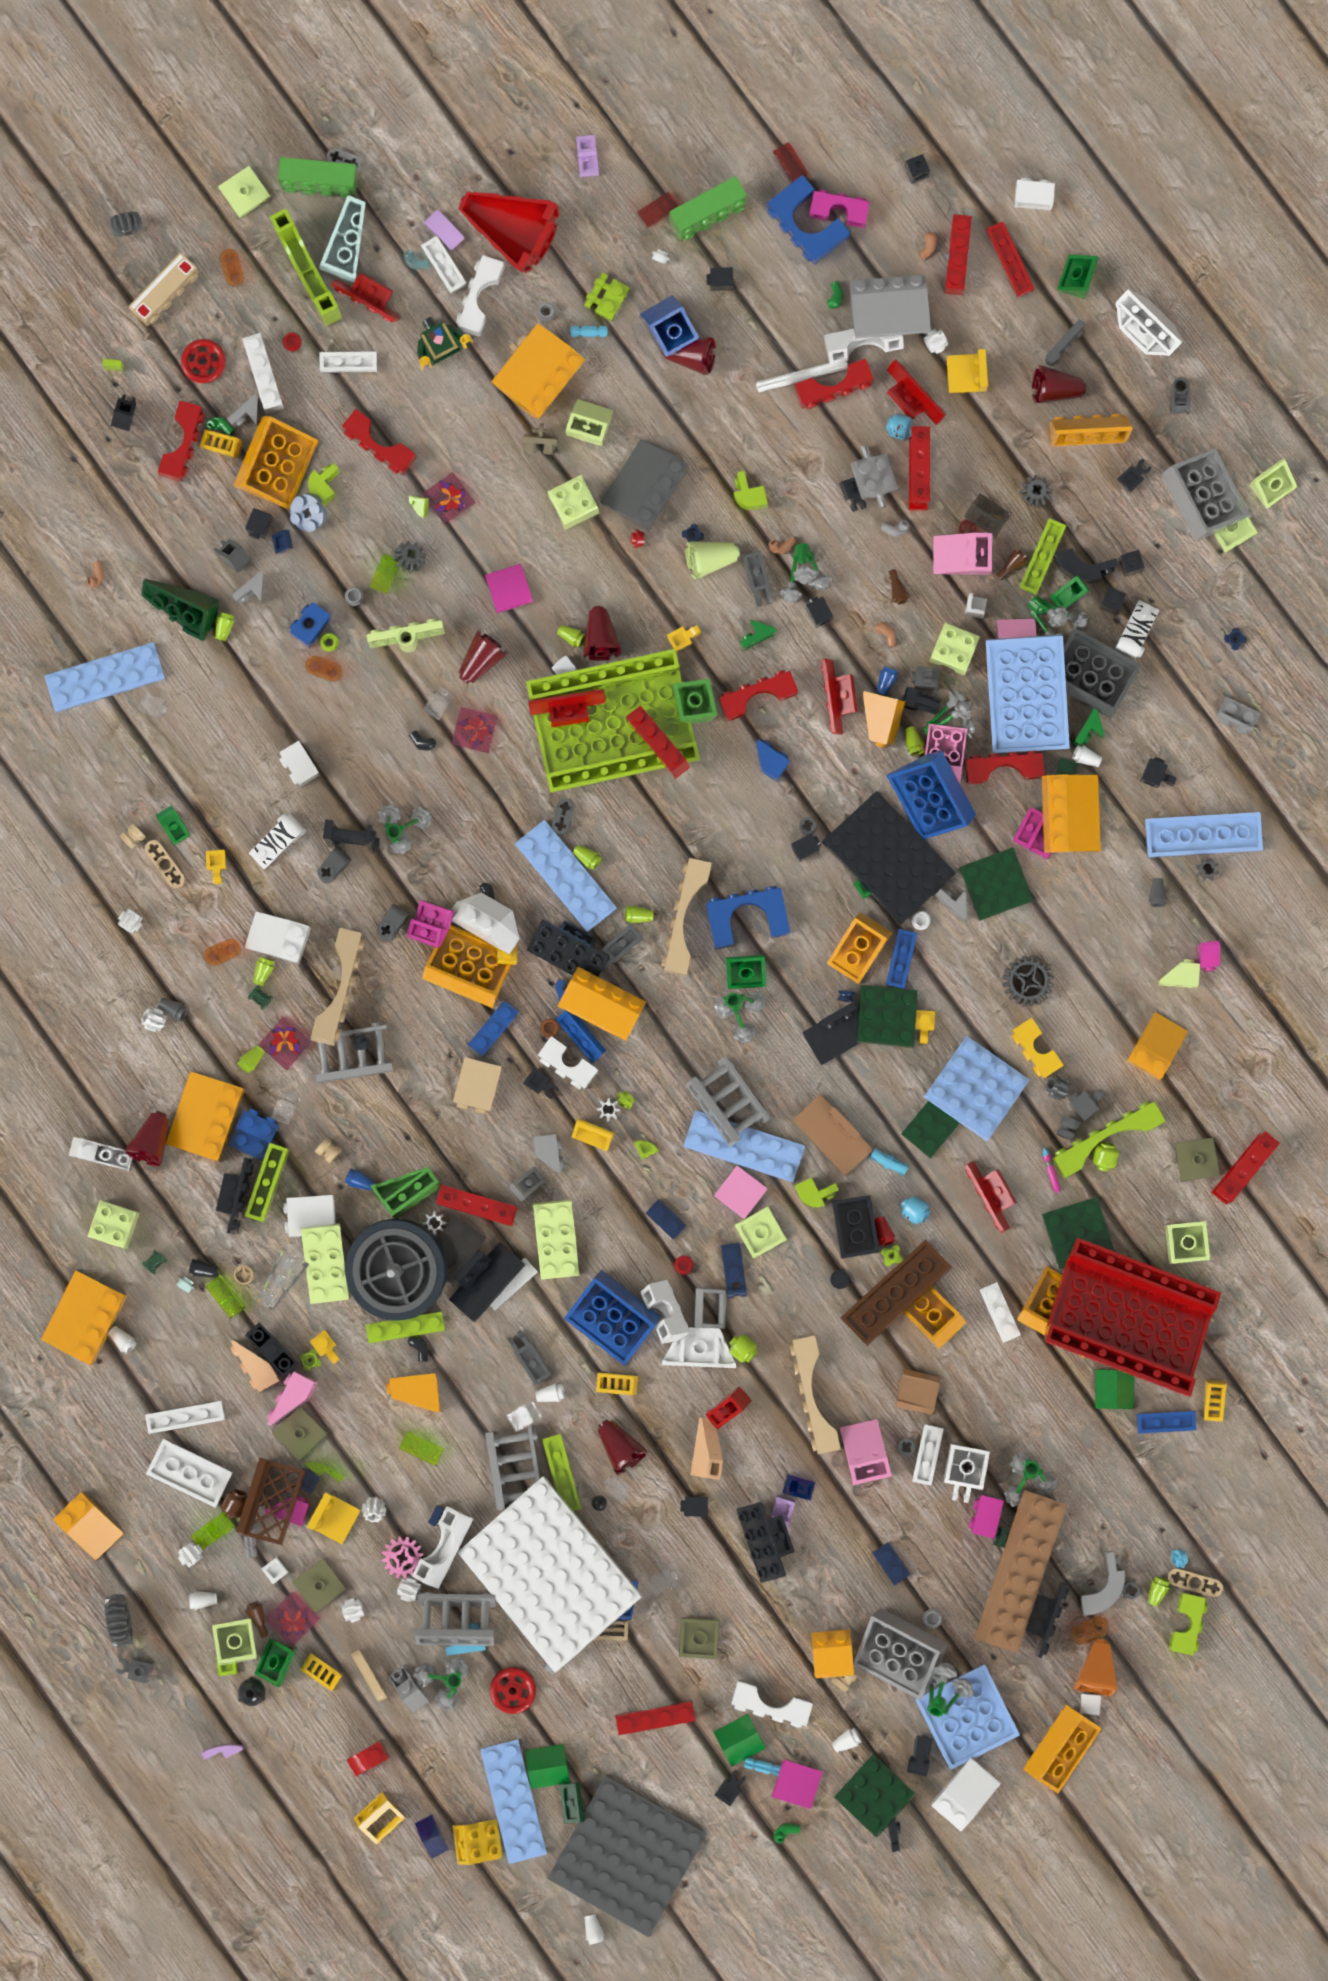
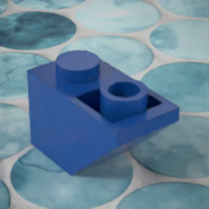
M758 740L756 748L761 772L777 782L790 764L789 756L780 750L779 752L773 750V745L766 740L762 742Z

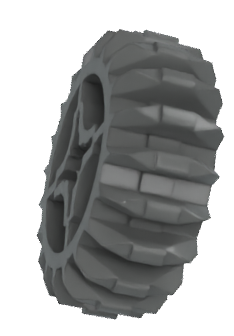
M1025 955L1022 957L1023 962L1016 958L1015 962L1017 965L1010 962L1009 966L1012 970L1009 968L1004 970L1009 976H1002V979L1008 980L1002 986L1009 987L1004 993L1008 994L1011 992L1012 995L1009 997V1000L1016 997V1005L1022 1000V1007H1026L1027 1001H1029L1030 1007H1033L1034 1000L1040 1005V997L1043 1000H1047V996L1044 993H1052L1047 987L1054 986L1053 983L1048 982V980L1054 979V976L1047 975L1052 971L1051 968L1045 971L1044 968L1047 966V963H1043L1042 966L1039 965L1041 958L1033 962L1034 956L1032 955L1029 961H1027ZM1023 966L1032 967L1028 974H1019L1016 970ZM1037 970L1042 974L1043 985L1035 979ZM1033 973L1031 976L1033 985L1029 984L1024 990L1026 981L1023 978L1027 979ZM1013 977L1021 983L1019 993L1013 986ZM1029 988L1041 991L1035 996H1024Z
M122 1594L106 1597L104 1602L105 1619L112 1645L114 1647H124L131 1644L133 1629L127 1599Z

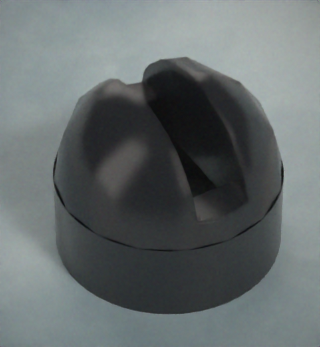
M598 1495L593 1498L592 1507L596 1511H602L606 1508L607 1500L605 1497ZM600 1499L604 1500L599 1508L595 1506Z

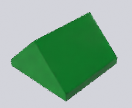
M1069 254L1057 290L1085 299L1099 257Z
M765 955L726 957L728 989L766 987Z
M1095 1370V1409H1134V1376L1120 1370Z
M269 1638L254 1674L280 1688L298 1649Z
M748 1713L713 1732L731 1767L766 1749Z
M564 1744L525 1750L531 1789L570 1783Z

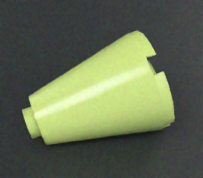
M698 541L686 543L689 548H685L688 569L693 570L694 574H690L693 579L702 578L737 561V557H740L739 548L734 543Z

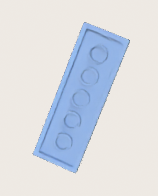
M154 642L44 676L56 713L165 679Z
M1260 812L1145 819L1148 858L1263 851Z
M545 820L515 843L517 848L587 933L617 909Z
M695 1110L683 1147L793 1183L804 1151V1145L748 1127L739 1133L741 1139L729 1147L706 1113ZM728 1121L731 1124V1126L736 1127L737 1125H739L737 1123Z
M516 1739L481 1748L509 1864L546 1855L547 1851L519 1740Z

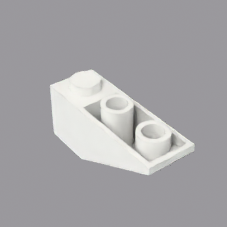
M73 1137L68 1155L129 1171L132 1158L123 1149Z

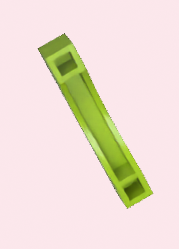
M1146 1101L1138 1106L1140 1110L1134 1113L1130 1110L1121 1115L1123 1117L1122 1120L1116 1122L1114 1119L1105 1124L1106 1129L1101 1132L1099 1129H1096L1088 1134L1090 1138L1085 1141L1082 1138L1071 1143L1073 1147L1066 1151L1064 1147L1055 1152L1056 1157L1053 1158V1161L1063 1179L1082 1169L1091 1150L1106 1137L1123 1131L1138 1130L1148 1132L1166 1122L1155 1101L1151 1104L1149 1101Z

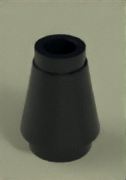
M192 1258L188 1273L193 1274V1277L215 1278L218 1267L199 1258Z

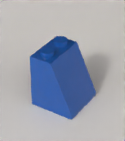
M673 295L640 313L648 331L666 357L699 339L683 306Z

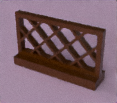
M259 1458L236 1532L244 1537H252L282 1546L306 1471ZM271 1468H279L282 1475L272 1480L270 1476ZM293 1472L298 1473V1480L290 1485L286 1476ZM284 1478L288 1486L278 1491L274 1483ZM272 1485L276 1493L266 1498L264 1490ZM291 1490L293 1494L292 1499L284 1503L281 1494ZM278 1496L282 1505L272 1510L269 1501ZM266 1503L270 1512L260 1517L258 1509ZM284 1508L287 1512L286 1518L278 1521L274 1513ZM272 1515L276 1524L266 1528L263 1520ZM261 1522L264 1531L258 1534L251 1533L253 1525ZM279 1527L281 1531L279 1540L271 1538L269 1531Z

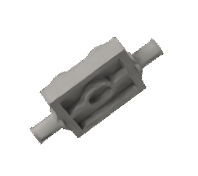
M868 445L862 446L860 449L864 458L850 464L861 499L877 498L880 509L885 508L888 505L884 495L898 490L887 453L874 456L870 454Z

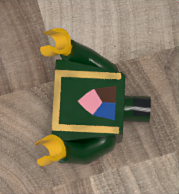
M432 317L422 321L426 331L420 334L421 339H419L417 344V356L421 370H424V365H430L431 368L433 365L463 350L462 345L467 349V342L474 343L470 335L465 334L462 330L451 324L446 325L444 322L436 325Z

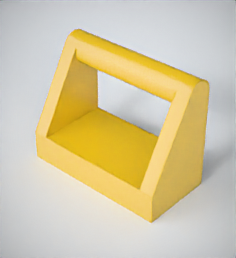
M579 1118L572 1133V1138L604 1151H608L614 1136V1132Z
M381 1792L353 1819L357 1826L377 1845L406 1817ZM390 1808L397 1816L378 1834L374 1835L368 1827Z

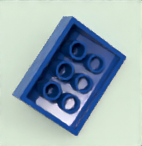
M942 750L925 755L887 774V778L917 833L923 839L966 827L976 816Z
M603 1270L594 1277L564 1317L567 1322L624 1366L662 1318L653 1309H647L642 1300Z

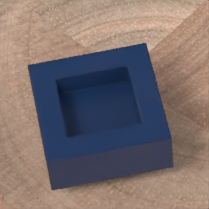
M282 530L272 535L275 554H282L293 548L289 530Z
M303 1468L306 1472L301 1489L312 1494L321 1477Z
M437 1505L428 1523L436 1526L445 1508Z

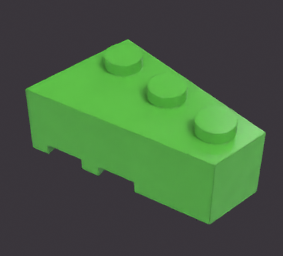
M429 1167L407 1173L395 1179H389L377 1185H371L373 1191L394 1219L400 1218L441 1187V1183Z

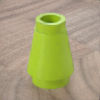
M219 612V616H216L215 639L226 641L235 622L233 620L234 615Z
M562 624L557 631V635L574 648H581L585 642L586 634L582 630Z
M915 726L906 728L907 752L910 753V756L923 754L925 752V744Z
M580 844L573 851V854L588 869L595 870L602 861V857L599 856L600 853Z
M635 905L626 906L625 921L630 922V924L653 921V910Z
M260 956L259 960L256 961L253 983L264 986V983L275 967L273 966L275 961Z
M256 1045L239 1058L238 1066L246 1073L254 1071L265 1051Z
M1155 1576V1579H1152L1147 1602L1158 1607L1170 1588V1582L1165 1578Z

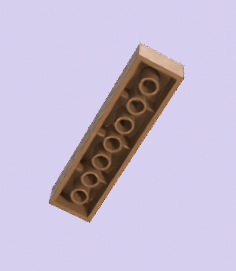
M1026 1490L1023 1491L975 1639L1018 1653L1067 1504Z

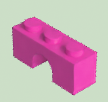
M826 190L814 191L809 218L828 221L832 210L842 209L847 214L846 225L865 229L870 202L862 197L848 198L846 194L842 193L833 195L829 194Z

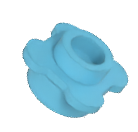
M1183 1549L1172 1550V1563L1178 1569L1185 1567V1564L1188 1563L1185 1551Z

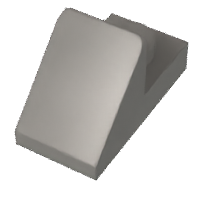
M256 394L227 418L228 423L233 428L242 426L247 420L246 417H249L258 426L259 399Z
M260 571L231 595L237 604L248 601L251 598V593H254L259 601L263 603L265 582L263 573Z
M940 889L935 897L964 922L967 918L966 891L954 901V896L948 890L943 891Z
M532 1167L508 1188L520 1201H523L543 1185L546 1180Z

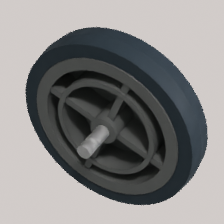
M387 1219L370 1225L354 1240L347 1255L345 1276L352 1296L368 1313L385 1320H407L423 1314L438 1300L446 1283L447 1261L440 1242L427 1228L406 1219Z

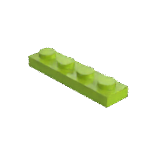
M1048 519L1019 589L1037 595L1066 525L1053 519Z
M436 1312L419 1315L407 1320H389L366 1324V1330L370 1344L445 1331L443 1313Z
M561 1434L542 1439L556 1491L573 1511L582 1509Z

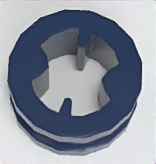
M838 990L840 994L837 997L838 1001L854 1003L852 997L855 995V992Z

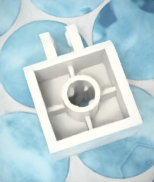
M950 1444L943 1482L954 1484L952 1500H957L959 1486L966 1487L963 1498L965 1503L969 1502L971 1488L983 1490L989 1451ZM966 1461L970 1462L968 1465H971V1470L968 1469L967 1472H963L962 1464H965Z

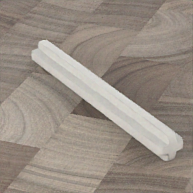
M847 361L834 364L827 363L757 381L756 388L758 392H763L798 383L812 377L817 378L847 370L848 364Z

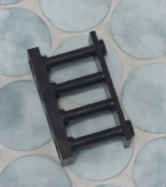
M325 819L323 840L329 848L335 849L337 844L347 843L367 846L371 854L375 853V849H379L380 838H377L376 831H374L372 825L367 826V832L338 828L333 820Z

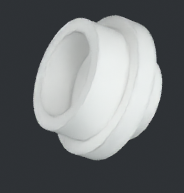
M658 249L657 252H652V259L666 265L667 260H670L667 257L668 253Z
M917 911L913 914L911 922L917 930H924L930 925L931 919L925 911Z

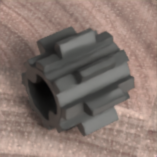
M1212 858L1208 862L1201 859V865L1195 866L1199 870L1196 877H1203L1202 882L1206 878L1213 881V875L1219 874L1215 870L1218 863H1211ZM1203 866H1209L1211 874H1205Z
M1056 1075V1077L1052 1076L1046 1085V1091L1049 1092L1048 1096L1061 1100V1098L1065 1099L1071 1091V1084L1068 1083L1069 1079Z

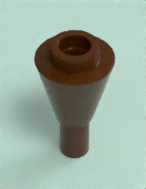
M1014 549L1004 565L1005 567L996 576L1002 580L1009 572H1013L1027 564L1025 560L1028 557L1021 550L1017 552Z
M896 569L890 570L892 602L897 603V605L904 604L908 601L907 599L910 598V595L899 580Z
M255 1601L248 1604L244 1612L258 1628L261 1638L268 1636L264 1625L262 1603L258 1604Z

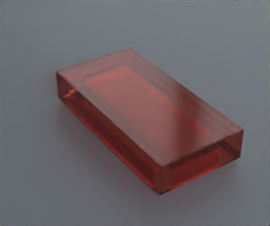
M789 142L773 151L775 158L791 183L802 175L804 177L808 175L806 168Z
M668 191L637 211V214L648 229L668 216L669 211L679 206Z

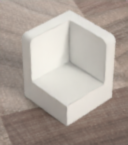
M969 593L965 615L983 619L987 599L974 597L972 593Z

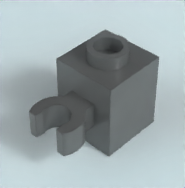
M228 539L226 542L221 540L220 543L223 546L220 549L214 548V551L220 556L226 566L239 573L249 562L250 557L241 545L231 539Z
M917 667L916 672L912 671L911 683H914V688L937 691L940 669Z
M1099 1089L1089 1097L1085 1091L1083 1093L1078 1091L1070 1097L1072 1101L1069 1103V1106L1081 1121L1084 1122L1099 1110L1095 1102L1105 1094Z
M134 1658L130 1664L126 1659L118 1660V1662L124 1663L125 1668L123 1670L116 1669L117 1673L124 1674L129 1672L127 1679L142 1683L149 1682L153 1667L152 1662Z

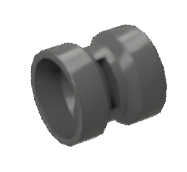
M1062 1116L1060 1121L1061 1128L1058 1129L1056 1135L1074 1141L1076 1137L1075 1131L1079 1128L1080 1122Z

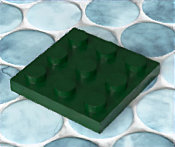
M1013 847L959 867L979 921L1033 902Z
M860 985L856 1043L913 1048L918 990Z
M1097 1197L1042 1214L1059 1269L1065 1267L1077 1238L1114 1251Z
M872 1754L834 1798L869 1832L878 1838L913 1799L916 1793L878 1757Z

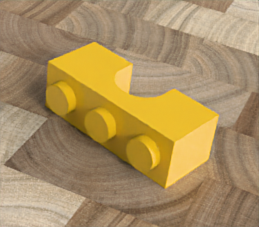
M1032 1017L1011 1031L1013 1034L1011 1035L1012 1040L1016 1045L1020 1044L1024 1050L1021 1052L1027 1062L1029 1060L1034 1065L1032 1070L1038 1078L1041 1076L1044 1079L1064 1066L1054 1050L1046 1054H1040L1035 1051L1033 1046L1034 1040L1042 1032Z

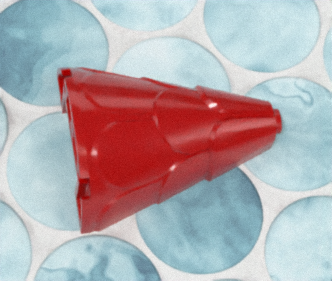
M466 192L459 202L458 209L480 234H483L515 269L523 273L531 271L533 264L538 265L548 251L557 230L558 224L555 223V219L559 217V207L550 200L500 196L496 193Z

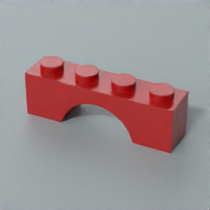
M953 214L944 294L963 296L972 216Z
M865 358L849 364L846 377L837 385L824 386L816 382L812 377L796 383L794 389L801 408L809 410L817 407V404L823 401L825 403L832 402L837 396H849L853 394L854 390H866L871 387L874 379Z
M179 401L174 419L183 428L184 439L177 450L163 454L158 469L160 476L182 482L183 477L186 478L189 469L187 463L194 454V449H192L194 441L197 442L200 431H198L199 424H203L205 413H203L201 406Z
M355 409L342 425L343 434L351 441L353 439L358 441V446L364 451L370 450L374 454L373 457L380 463H383V461L389 465L388 468L393 473L404 475L416 460V454L402 443L392 447L378 445L370 435L371 420Z
M781 670L774 674L775 677L770 679L763 677L757 680V684L752 686L745 684L739 687V691L732 693L731 690L721 694L722 697L719 698V703L726 721L729 722L744 716L746 704L757 694L768 693L775 696L779 701L798 695V689L791 672Z
M641 705L626 716L632 729L648 744L674 779H677L690 768L685 757Z
M1027 751L1026 755H1019V752L1007 753V756L1001 757L1000 754H990L988 758L974 755L969 756V759L965 761L967 785L987 783L992 771L1005 766L1016 769L1024 780L1042 779V776H1045L1043 753H1038V751Z
M692 1700L653 1709L615 1714L618 1735H625L694 1722L695 1714Z

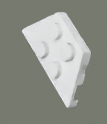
M688 1327L690 1332L681 1340L673 1341L662 1361V1365L736 1368L735 1361L729 1352L720 1329Z

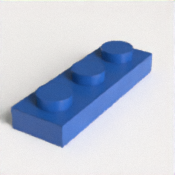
M898 929L886 981L887 986L905 989L917 933Z
M504 1000L468 1045L483 1057L519 1012Z
M565 1010L555 1019L591 1063H594L606 1052V1049L578 1016Z
M1195 1411L1136 1414L1138 1434L1196 1431Z

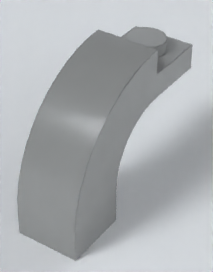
M1113 1551L1104 1552L1107 1566L1105 1585L1095 1593L1079 1595L1082 1615L1084 1616L1097 1614L1108 1609L1116 1602L1123 1590L1125 1570L1116 1569V1567H1119L1118 1555H1114Z

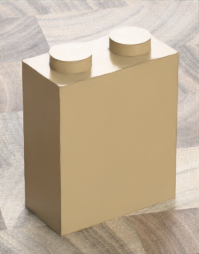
M464 1057L453 1100L457 1104L456 1107L468 1110V1107L475 1108V1112L484 1115L487 1112H491L503 1068L498 1065Z

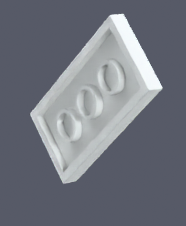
M163 1439L146 1474L216 1508L233 1472Z

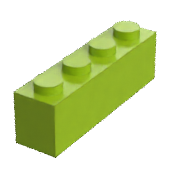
M269 1143L245 1217L265 1223L290 1151L289 1149Z

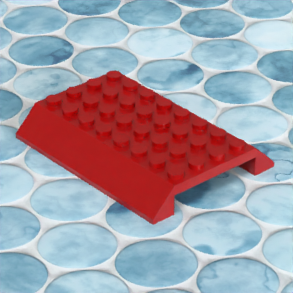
M1077 1238L1062 1273L1045 1328L1044 1342L1191 1397L1196 1378L1193 1377L1210 1319L1217 1310L1221 1292Z

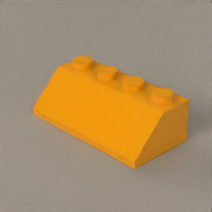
M578 967L558 1007L626 1041L646 1001Z
M1066 1704L1031 1758L1027 1761L1023 1770L1056 1793H1059L1102 1728Z

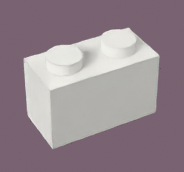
M1030 178L1017 180L1014 207L1052 210L1055 183H1051L1049 180L1037 182L1032 181Z
M299 741L279 752L282 756L279 760L284 768L289 767L292 772L289 776L294 784L298 783L302 787L320 776Z

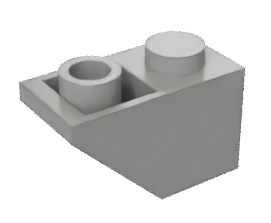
M556 1134L533 1137L535 1156L557 1174L561 1173V1169L565 1168L563 1157H559V1150L562 1149L561 1138H557Z
M404 1665L388 1676L401 1700L413 1713L429 1701Z

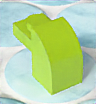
M335 463L331 466H325L321 470L322 474L320 475L314 470L308 480L310 493L321 498L323 507L336 496L335 492L328 485L340 473Z
M745 471L737 472V478H734L736 490L740 489V491L734 492V499L737 504L743 509L750 511L767 508L768 503L764 486L749 489Z
M812 1178L794 1186L800 1200L812 1208L824 1207L825 1204L822 1199L825 1198L827 1201L837 1196L835 1192L839 1191L836 1183L818 1191Z

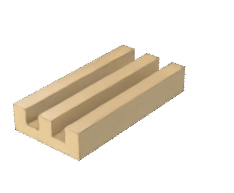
M616 1620L612 1623L624 1625V1628H607L603 1631L624 1632V1636L599 1635L595 1639L628 1640L629 1620Z

